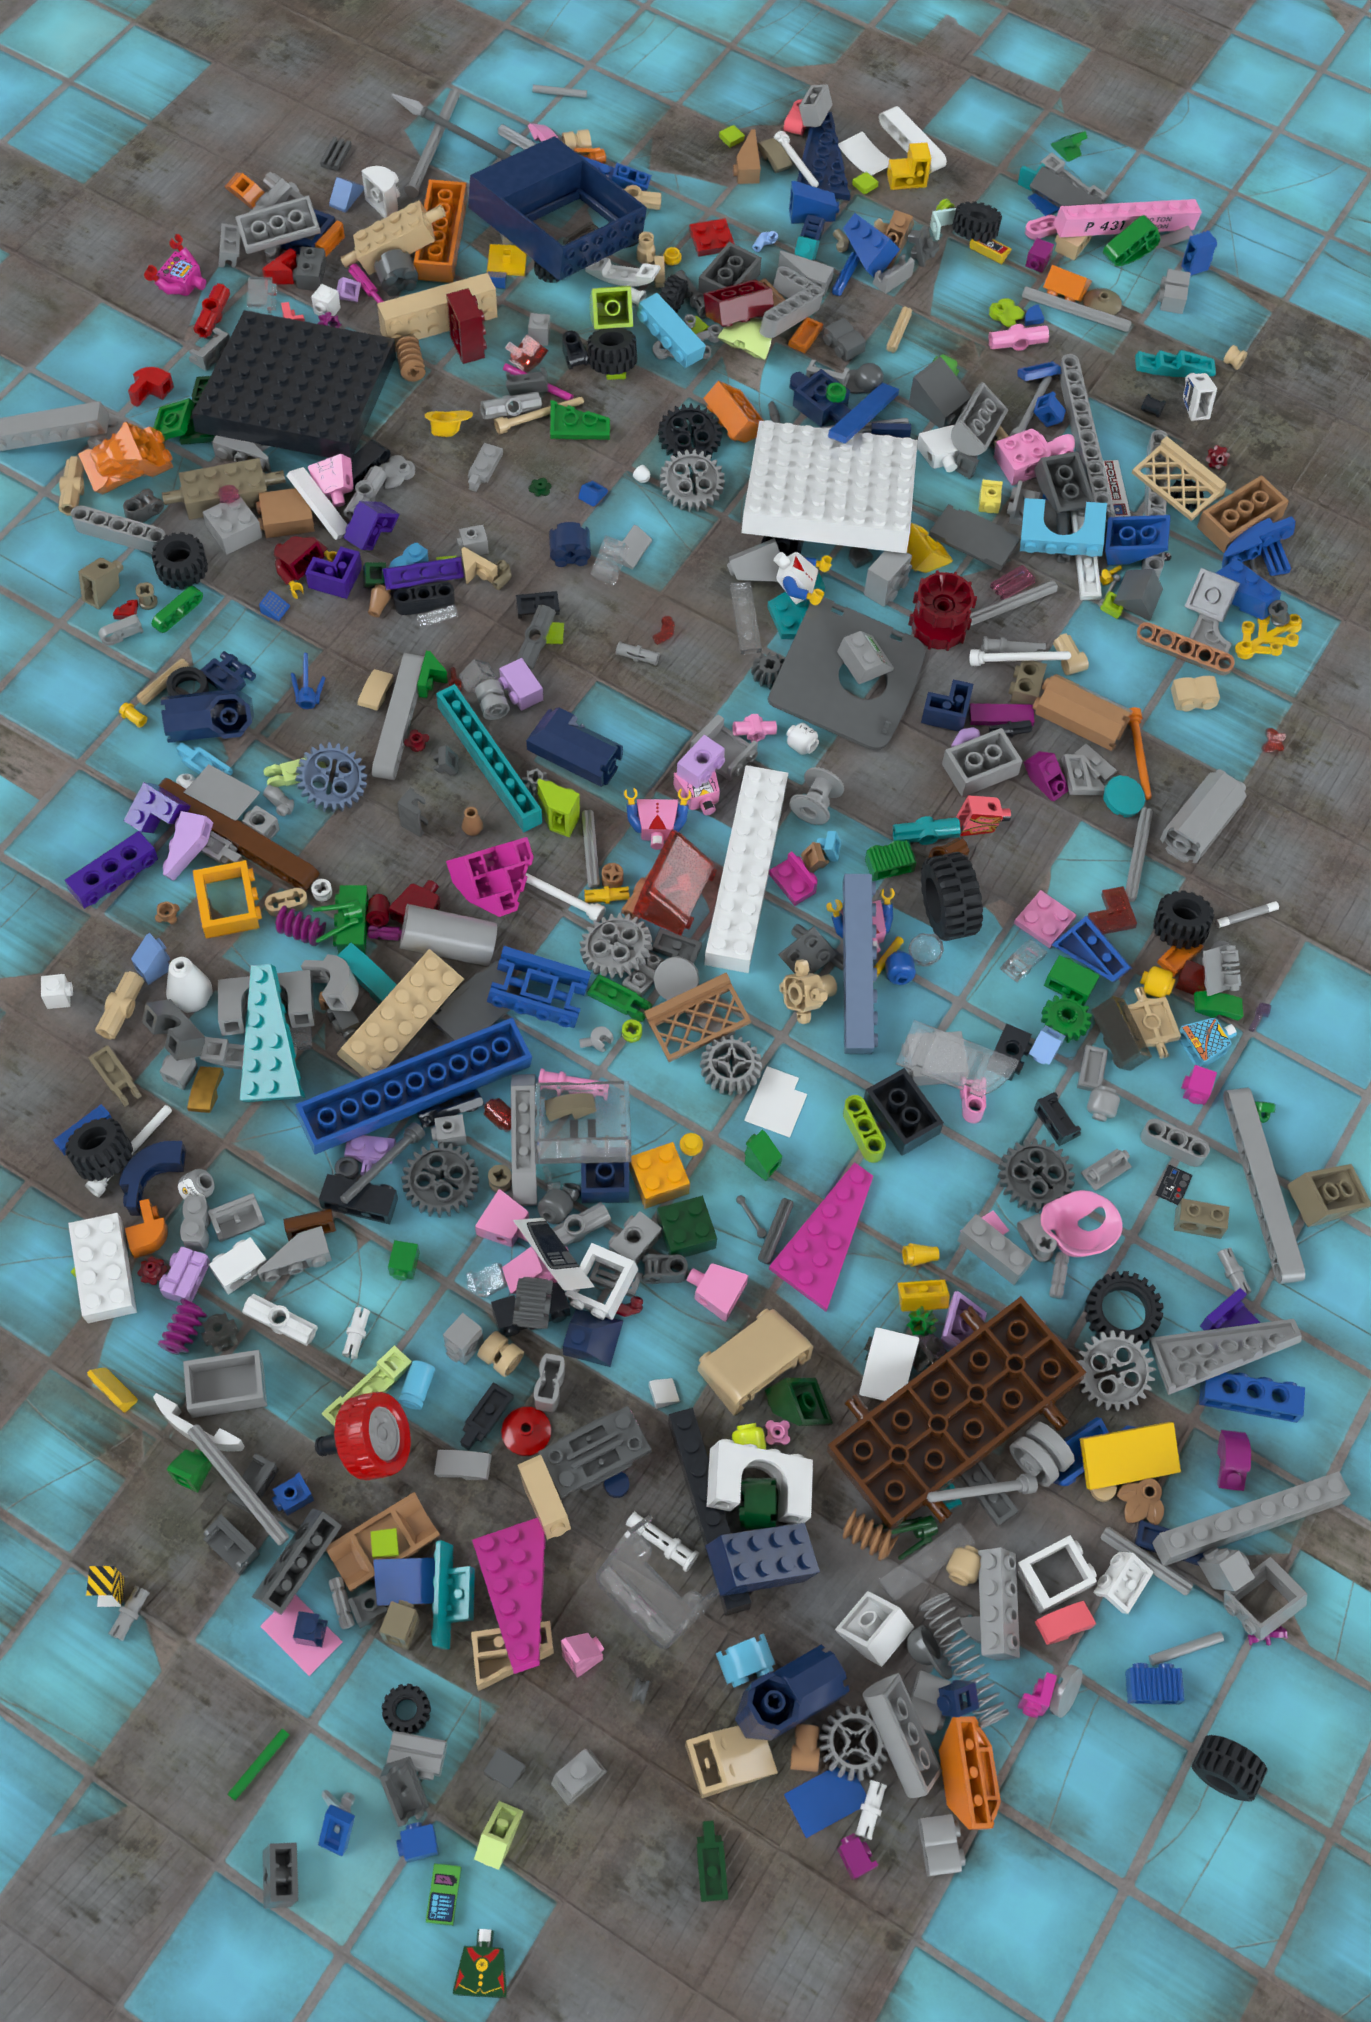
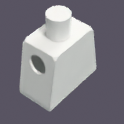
M954 425L919 433L917 449L934 469L944 467L946 472H953L957 468L956 460L960 451L954 446L951 439Z

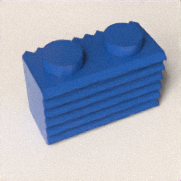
M1203 231V233L1200 232V234L1190 236L1181 267L1185 272L1191 273L1190 276L1209 270L1213 259L1212 256H1214L1213 253H1215L1214 250L1217 247V240L1210 231Z
M1134 1663L1132 1667L1125 1671L1128 1704H1181L1185 1701L1182 1668H1174V1664L1170 1663L1159 1664L1158 1668H1149L1147 1663Z

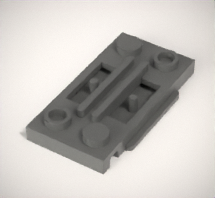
M948 504L929 532L931 538L1000 571L1020 541L1019 537L1006 532L1003 527L968 510L953 509V506Z
M497 960L484 972L476 973L444 1001V1006L440 1008L441 1011L437 1015L433 1014L430 1017L431 1022L451 1041L494 1025L511 1010L504 1007H495L487 1002L492 982L504 985L507 976L506 972L497 970L499 963ZM509 985L507 992L520 996L521 988Z
M626 1406L609 1416H602L559 1438L558 1442L539 1451L538 1455L542 1456L554 1486L562 1499L573 1491L576 1492L579 1489L586 1491L630 1468L633 1461L651 1453L652 1449L629 1406Z

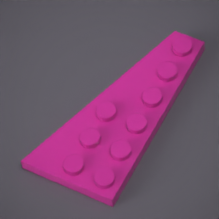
M535 1518L472 1540L514 1674L540 1665V1629L546 1540L539 1520Z

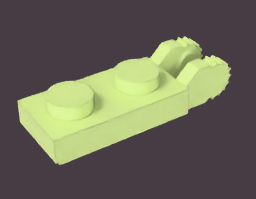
M300 759L266 767L263 771L264 775L271 777L267 780V785L280 787L300 783L295 781L296 775H299L296 769L301 767L299 765ZM325 762L317 763L319 767L326 768Z

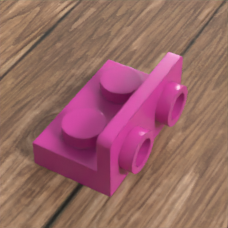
M792 851L788 853L787 860L769 870L770 877L794 906L816 894L818 880L815 874L809 872L803 860Z
M1047 1672L1043 1679L1038 1678L1032 1695L1024 1693L1017 1708L1022 1709L1023 1714L1033 1718H1038V1715L1043 1716L1049 1708L1057 1675Z

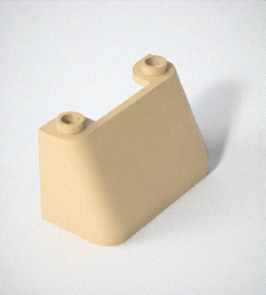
M768 1309L763 1310L756 1317V1321L713 1353L708 1351L699 1359L700 1364L697 1371L733 1416L744 1409L742 1405L748 1400L751 1401L757 1392L790 1367L792 1369L795 1368L797 1361L800 1365H803L811 1358L813 1345L775 1309L770 1311Z

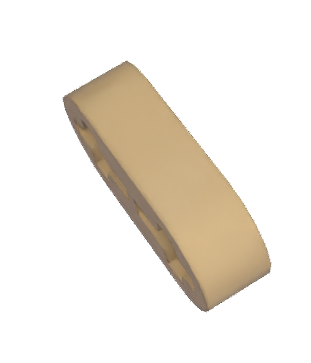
M663 255L654 256V265H659L661 268L654 278L655 288L665 286Z
M301 888L274 893L265 900L266 911L274 917L278 916L283 905L287 906V913H289L292 908L296 911L303 910L308 904L307 894ZM299 896L300 902H296L294 897ZM274 902H277V904H278V907H277V908H274V906H273V903H274Z

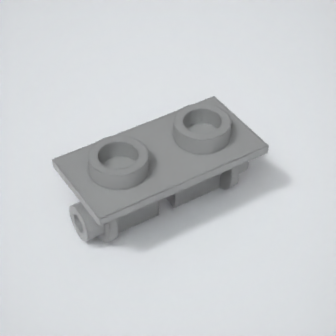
M1116 1149L1083 1170L1081 1174L1096 1191L1132 1167L1128 1162L1130 1155L1126 1150Z

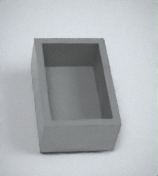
M259 1350L183 1361L187 1410L192 1418L267 1406L264 1363Z

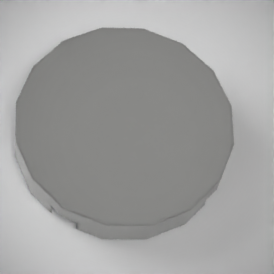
M679 956L670 957L661 962L654 975L655 988L666 1000L698 986L700 980L695 965L691 961Z
M1072 1664L1062 1671L1060 1677L1063 1680L1060 1684L1057 1683L1054 1686L1049 1705L1052 1714L1059 1718L1064 1717L1070 1710L1082 1681V1670Z

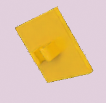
M490 244L487 272H507V275L525 276L527 254L516 245Z

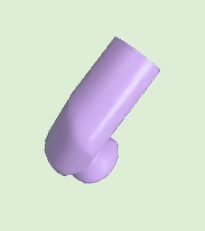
M974 727L961 729L951 747L980 737V731Z

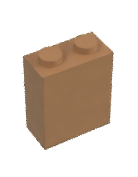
M296 488L258 493L260 502H256L258 515L262 514V518H258L260 529L265 531L266 538L315 532L312 510Z

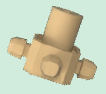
M804 959L796 960V973L786 975L783 982L779 984V991L784 995L786 1007L798 1011L797 1020L801 1024L810 1023V1010L820 1008L828 997L834 996L837 992L835 978L830 974L819 976L808 973L810 971L809 963Z

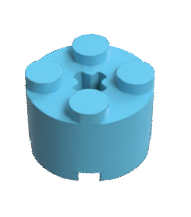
M764 1634L758 1636L760 1640L758 1642L753 1637L725 1650L727 1655L723 1656L721 1651L716 1653L726 1683H732L733 1688L748 1682V1676L756 1673L757 1677H761L774 1671L772 1666L776 1663Z

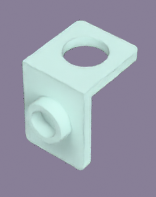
M956 208L932 211L930 227L935 240H939L941 226L953 224Z

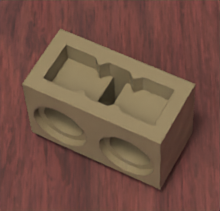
M1021 661L1020 666L1016 665L1013 677L1017 679L1016 682H1011L1008 693L1012 695L1010 703L1034 705L1039 696L1047 664L1037 661Z
M1182 1198L1175 1210L1174 1231L1221 1239L1228 1229L1229 1207Z

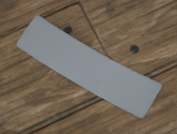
M1189 226L1161 235V241L1155 249L1189 239L1190 236H1193Z

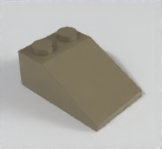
M1352 1164L1306 1172L1287 1184L1307 1227L1325 1224L1371 1207V1201Z

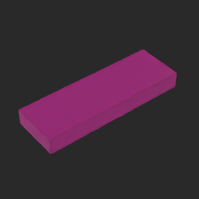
M970 703V725L1005 724L1008 721L1012 723L1030 720L1032 726H1034L1033 705Z

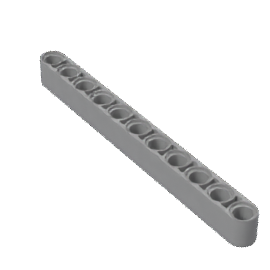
M1066 354L1061 360V374H1058L1072 436L1075 439V449L1079 453L1094 501L1096 503H1107L1105 534H1107L1108 517H1115L1114 505L1080 362L1077 356Z

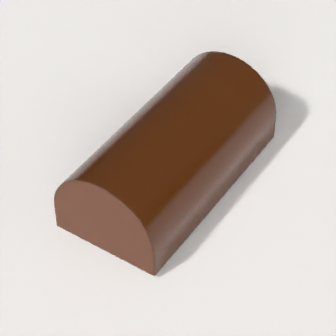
M331 1208L283 1219L288 1241L300 1232L322 1226L324 1234L336 1231Z

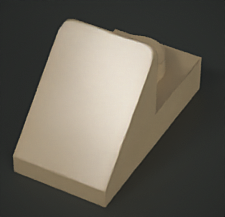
M465 547L461 549L466 584L476 575L491 583L498 578L497 565Z

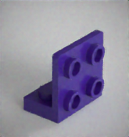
M1239 1288L1204 1319L1200 1327L1205 1331L1258 1324L1260 1321L1244 1306L1245 1304L1242 1301L1247 1294Z

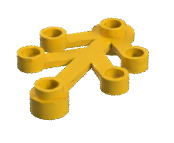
M1291 614L1288 624L1267 632V625L1270 623L1271 616L1269 615L1263 620L1258 618V638L1252 641L1251 634L1254 632L1255 624L1251 621L1243 622L1241 629L1243 640L1235 646L1237 656L1241 659H1250L1255 653L1279 656L1282 654L1283 645L1289 647L1297 646L1299 636L1295 633L1301 630L1302 619L1297 614ZM1286 631L1290 632L1286 637H1277ZM1262 644H1271L1270 647L1260 646Z

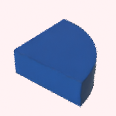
M1039 304L1028 309L1024 320L1025 326L1044 322V316Z

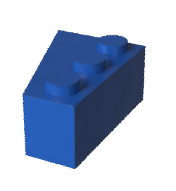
M1238 559L1215 572L1240 583L1232 604L1238 606L1242 612L1263 620L1270 615V604L1273 601L1280 600V591Z

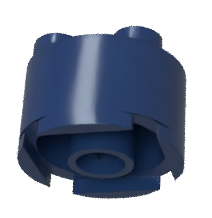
M565 522L558 524L557 529L549 531L550 557L555 562V566L565 567L567 564L585 566L588 563V559L591 557L590 530L588 527L585 526L584 529L580 527V523Z

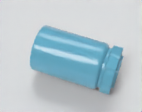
M412 1361L398 1402L407 1408L421 1410L435 1373V1368L422 1361Z

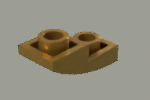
M200 1066L190 1092L187 1106L188 1111L211 1113L218 1099L216 1090L224 1076L222 1068Z

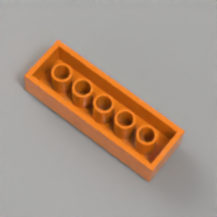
M429 179L424 208L428 212L441 204L446 216L432 223L435 241L415 252L414 266L418 273V280L449 283L454 281L468 201L466 182Z

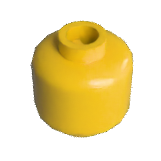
M1153 966L1149 972L1144 971L1140 984L1144 985L1145 994L1162 998L1166 995L1170 996L1176 979L1173 978L1171 971Z

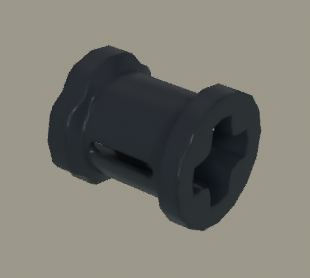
M1147 394L1141 406V411H1149L1156 414V417L1159 418L1166 401L1163 400L1161 402Z

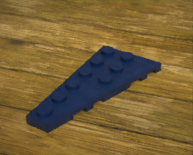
M828 112L821 126H810L802 161L818 181V187L816 188L834 193L835 199L850 201V191L848 190V182L844 173L845 168L841 150L838 146V137L835 133L832 112ZM799 170L797 182L810 185Z

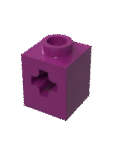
M1036 238L1028 252L1025 267L1043 273L1051 259L1054 244Z

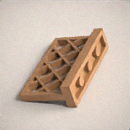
M727 973L719 975L644 1011L646 1020L668 1062L678 1059L711 1043L714 1039L717 1040L751 1023ZM730 991L733 997L730 1005L718 1002L722 994ZM708 1003L713 1005L709 1015L698 1012L701 1004ZM716 1006L728 1009L725 1019L713 1016ZM732 1011L741 1013L744 1018L737 1023L728 1021ZM683 1013L692 1014L689 1025L677 1022L679 1015ZM696 1016L708 1019L704 1029L693 1026ZM711 1020L723 1024L720 1031L716 1033L708 1031ZM664 1022L672 1024L668 1035L660 1033L656 1026ZM675 1026L687 1029L683 1039L672 1036ZM691 1030L702 1033L699 1041L695 1043L687 1041ZM670 1040L681 1043L679 1051L672 1054L669 1053L667 1047Z

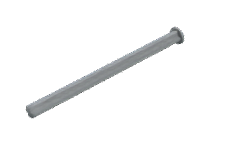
M457 89L450 90L439 115L447 121L450 120L460 97ZM437 123L432 130L409 184L405 186L404 191L409 197H418L421 183L446 129Z

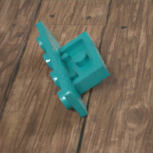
M440 1540L436 1541V1550L434 1551L435 1575L433 1577L434 1602L432 1604L433 1628L431 1630L433 1646L446 1650L450 1649L451 1623L474 1620L475 1568L471 1566L453 1568L454 1547L452 1544Z

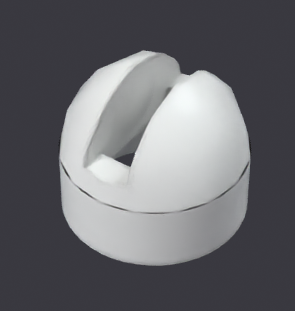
M640 465L634 471L633 477L638 482L645 483L650 479V471L645 465Z

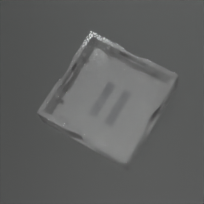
M629 1081L535 1083V1164L631 1162ZM575 1093H590L594 1095L597 1109L594 1113L576 1120L571 1113L551 1122L546 1116L545 1100Z

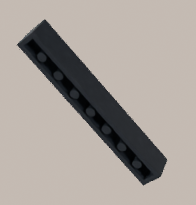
M692 1407L669 1414L668 1424L706 1549L707 1544L719 1536L731 1534L724 1510L707 1507L709 1459ZM749 1592L720 1596L719 1593L725 1616L749 1610L752 1602Z

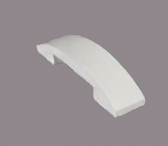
M604 258L585 268L586 272L590 275L620 286H626L627 284L632 286L649 284L661 269L659 265L645 263L642 264L640 269L612 265L610 258Z
M156 1393L153 1398L166 1420L179 1433L193 1441L188 1434V1430L194 1425L178 1417L181 1410L177 1404ZM219 1428L215 1436L205 1432L221 1451H242L245 1447L241 1439Z

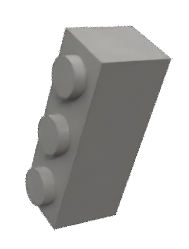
M977 1214L961 1230L957 1240L1013 1285L1028 1270L1033 1260L1031 1256Z

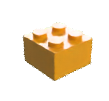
M673 1142L629 1157V1170L645 1209L689 1194L690 1181Z

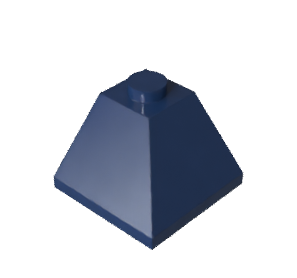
M576 1309L564 1339L563 1355L611 1367L623 1320L616 1318L610 1320L606 1317L602 1320L593 1316L589 1311Z

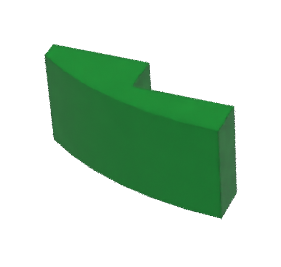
M1196 991L1194 993L1195 1012L1210 1018H1215L1220 1014L1236 1021L1244 1017L1242 998L1224 993L1207 996V991Z

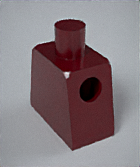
M427 880L423 887L414 883L410 884L390 905L391 919L403 924L407 904L439 910L440 898L435 894L439 888L438 884L432 880Z

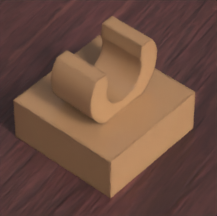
M812 842L801 853L806 869L812 873L818 868H824L829 864V861L824 858L826 853L821 848L820 843Z

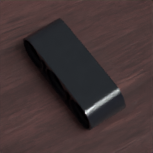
M374 439L366 443L352 457L353 490H356V484L364 479L371 467H379L390 458L391 451Z
M438 582L399 588L394 592L396 612L400 615H412L450 609L455 604L454 587L449 582Z

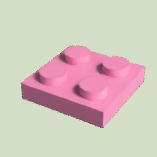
M1040 890L1015 919L1014 924L1050 949L1052 944L1060 938L1077 915Z

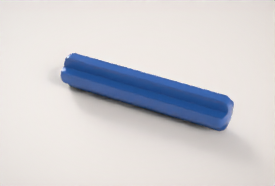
M856 252L850 254L832 287L833 295L840 296L857 267L860 259Z

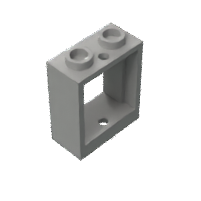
M1271 1557L1252 1570L1255 1577L1253 1580L1235 1592L1224 1591V1607L1231 1616H1236L1242 1622L1245 1631L1250 1635H1254L1259 1641L1303 1609L1307 1603V1592ZM1267 1579L1289 1603L1260 1624L1239 1600Z

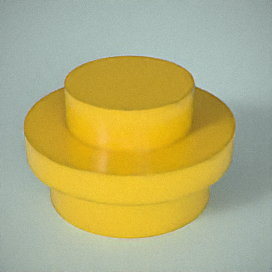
M669 247L663 253L666 264L677 265L681 262L682 255L677 248Z
M687 1133L680 1140V1149L688 1156L699 1154L703 1148L702 1138L695 1133Z

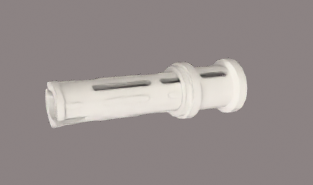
M634 1511L626 1522L627 1526L664 1551L665 1558L673 1559L683 1566L685 1572L696 1561L699 1555L698 1551L693 1552L681 1543L679 1538H671L655 1525L638 1515L637 1512ZM642 1526L646 1527L651 1532L656 1534L659 1537V1539L655 1538L653 1535L644 1530ZM678 1552L684 1554L686 1558H683L681 1555L678 1554Z

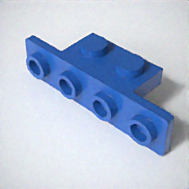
M1094 1418L1064 1439L1070 1447L1075 1461L1065 1472H1059V1477L1053 1483L1068 1486L1076 1481L1077 1476L1084 1473L1080 1438L1109 1433L1101 1418ZM1127 1425L1119 1431L1133 1429L1137 1427Z

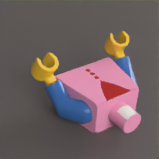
M633 788L634 796L629 798L627 796V789H625L623 795L628 800V804H626L628 822L635 832L641 834L642 840L651 841L652 849H662L664 841L673 840V835L678 833L685 825L689 807L687 801L692 796L691 791L689 790L687 798L681 797L682 788L678 791V797L681 799L680 803H678V800L637 799V803H635L634 799L637 797V790Z
M884 888L880 890L879 894L884 899V903H881V900L872 902L876 903V916L872 917V924L876 925V938H873V946L877 947V954L881 951L879 943L884 942L885 935L890 932L893 922V903H890V900L895 895L893 888H890V896L887 898L884 896ZM836 899L837 907L835 910L832 908L831 902L827 903L826 908L829 912L833 913L832 921L836 934L843 939V905L840 900Z

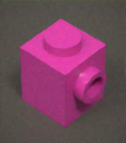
M1194 1065L1190 1075H1186L1181 1087L1185 1089L1183 1098L1188 1099L1193 1104L1205 1105L1211 1095L1217 1072Z

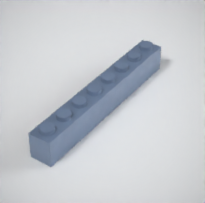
M844 874L843 878L844 1054H872L874 1047H878V1034L874 1033V1025H877L878 1013L874 1011V1003H877V990L873 989V981H877V968H873V960H876L877 947L873 946V938H876V925L872 924V917L876 916V903H872V895L876 894V882H872V874Z

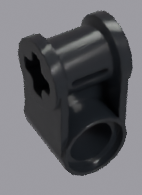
M572 330L566 331L562 336V351L569 370L575 366L589 365L588 354L579 334Z

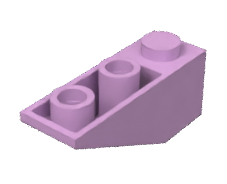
M181 811L180 816L175 822L174 837L169 843L168 858L163 864V875L168 879L174 881L208 843L213 825L209 818Z

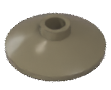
M1105 288L1093 289L1084 298V306L1112 315L1118 314L1122 306L1120 297L1114 291Z

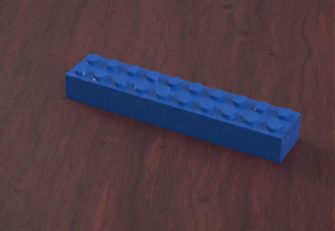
M512 1017L295 1104L296 1115L312 1151L316 1155L529 1068L532 1056Z

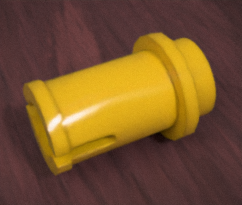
M124 703L120 707L119 713L122 718H127L139 728L146 724L147 716L136 710L132 703Z

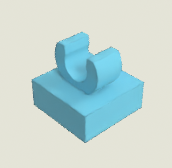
M828 831L826 839L818 838L816 843H820L829 861H838L842 843L836 831Z

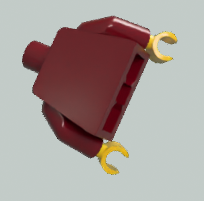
M293 536L284 544L279 543L274 548L277 574L286 585H290L291 594L297 599L298 596L295 590H300L302 594H304L302 584L295 583L294 580L298 581L306 574L305 572L312 558L323 559L326 557L327 561L333 562L337 552H329L328 548L315 537L303 538Z

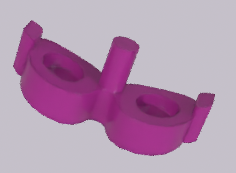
M1280 1625L1262 1640L1265 1639L1266 1645L1269 1646L1271 1645L1270 1637H1285L1287 1639V1630ZM1248 1635L1249 1645L1259 1642L1254 1635Z

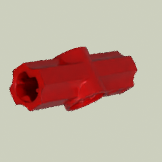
M218 283L214 286L209 297L202 302L203 309L194 326V332L202 338L211 336L215 325L222 320V311L230 296V289L225 287L224 284Z

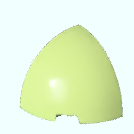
M755 317L750 318L748 322L738 321L733 323L732 326L724 327L717 337L729 346L742 349L753 357L763 360L766 359L772 339L760 334L762 320Z

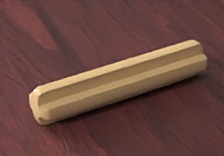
M906 306L902 308L887 343L886 350L888 352H896L912 315L911 308Z
M183 658L179 659L137 695L138 701L142 705L150 702L167 687L168 676L173 671L189 666L187 661Z

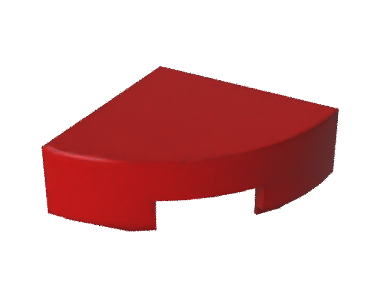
M128 600L126 604L117 607L113 613L114 619L121 620L136 615L139 605L138 600Z

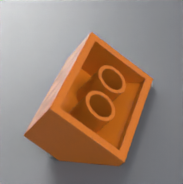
M717 381L703 398L708 404V410L719 419L718 423L726 428L728 431L727 435L733 441L738 440L746 443L757 437L759 421H764L740 389Z

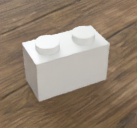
M250 1237L247 1240L237 1242L233 1249L227 1253L217 1255L209 1266L229 1295L258 1275L257 1270L267 1260Z

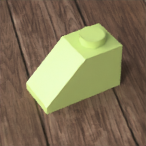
M499 1801L481 1835L474 1860L499 1870L508 1853L524 1811Z

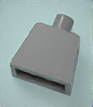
M584 1749L555 1774L551 1785L567 1806H569L601 1778L607 1770L591 1750Z

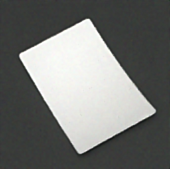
M860 132L838 143L845 156L863 172L867 171L871 176L888 167L890 158L879 151L864 132Z
M876 1328L859 1394L885 1401L905 1386L909 1380L919 1337Z

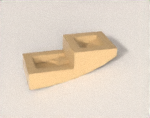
M374 669L362 689L357 705L378 711L385 701L386 691L393 683L394 675Z

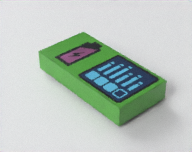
M434 1864L426 1923L454 1926L461 1866Z

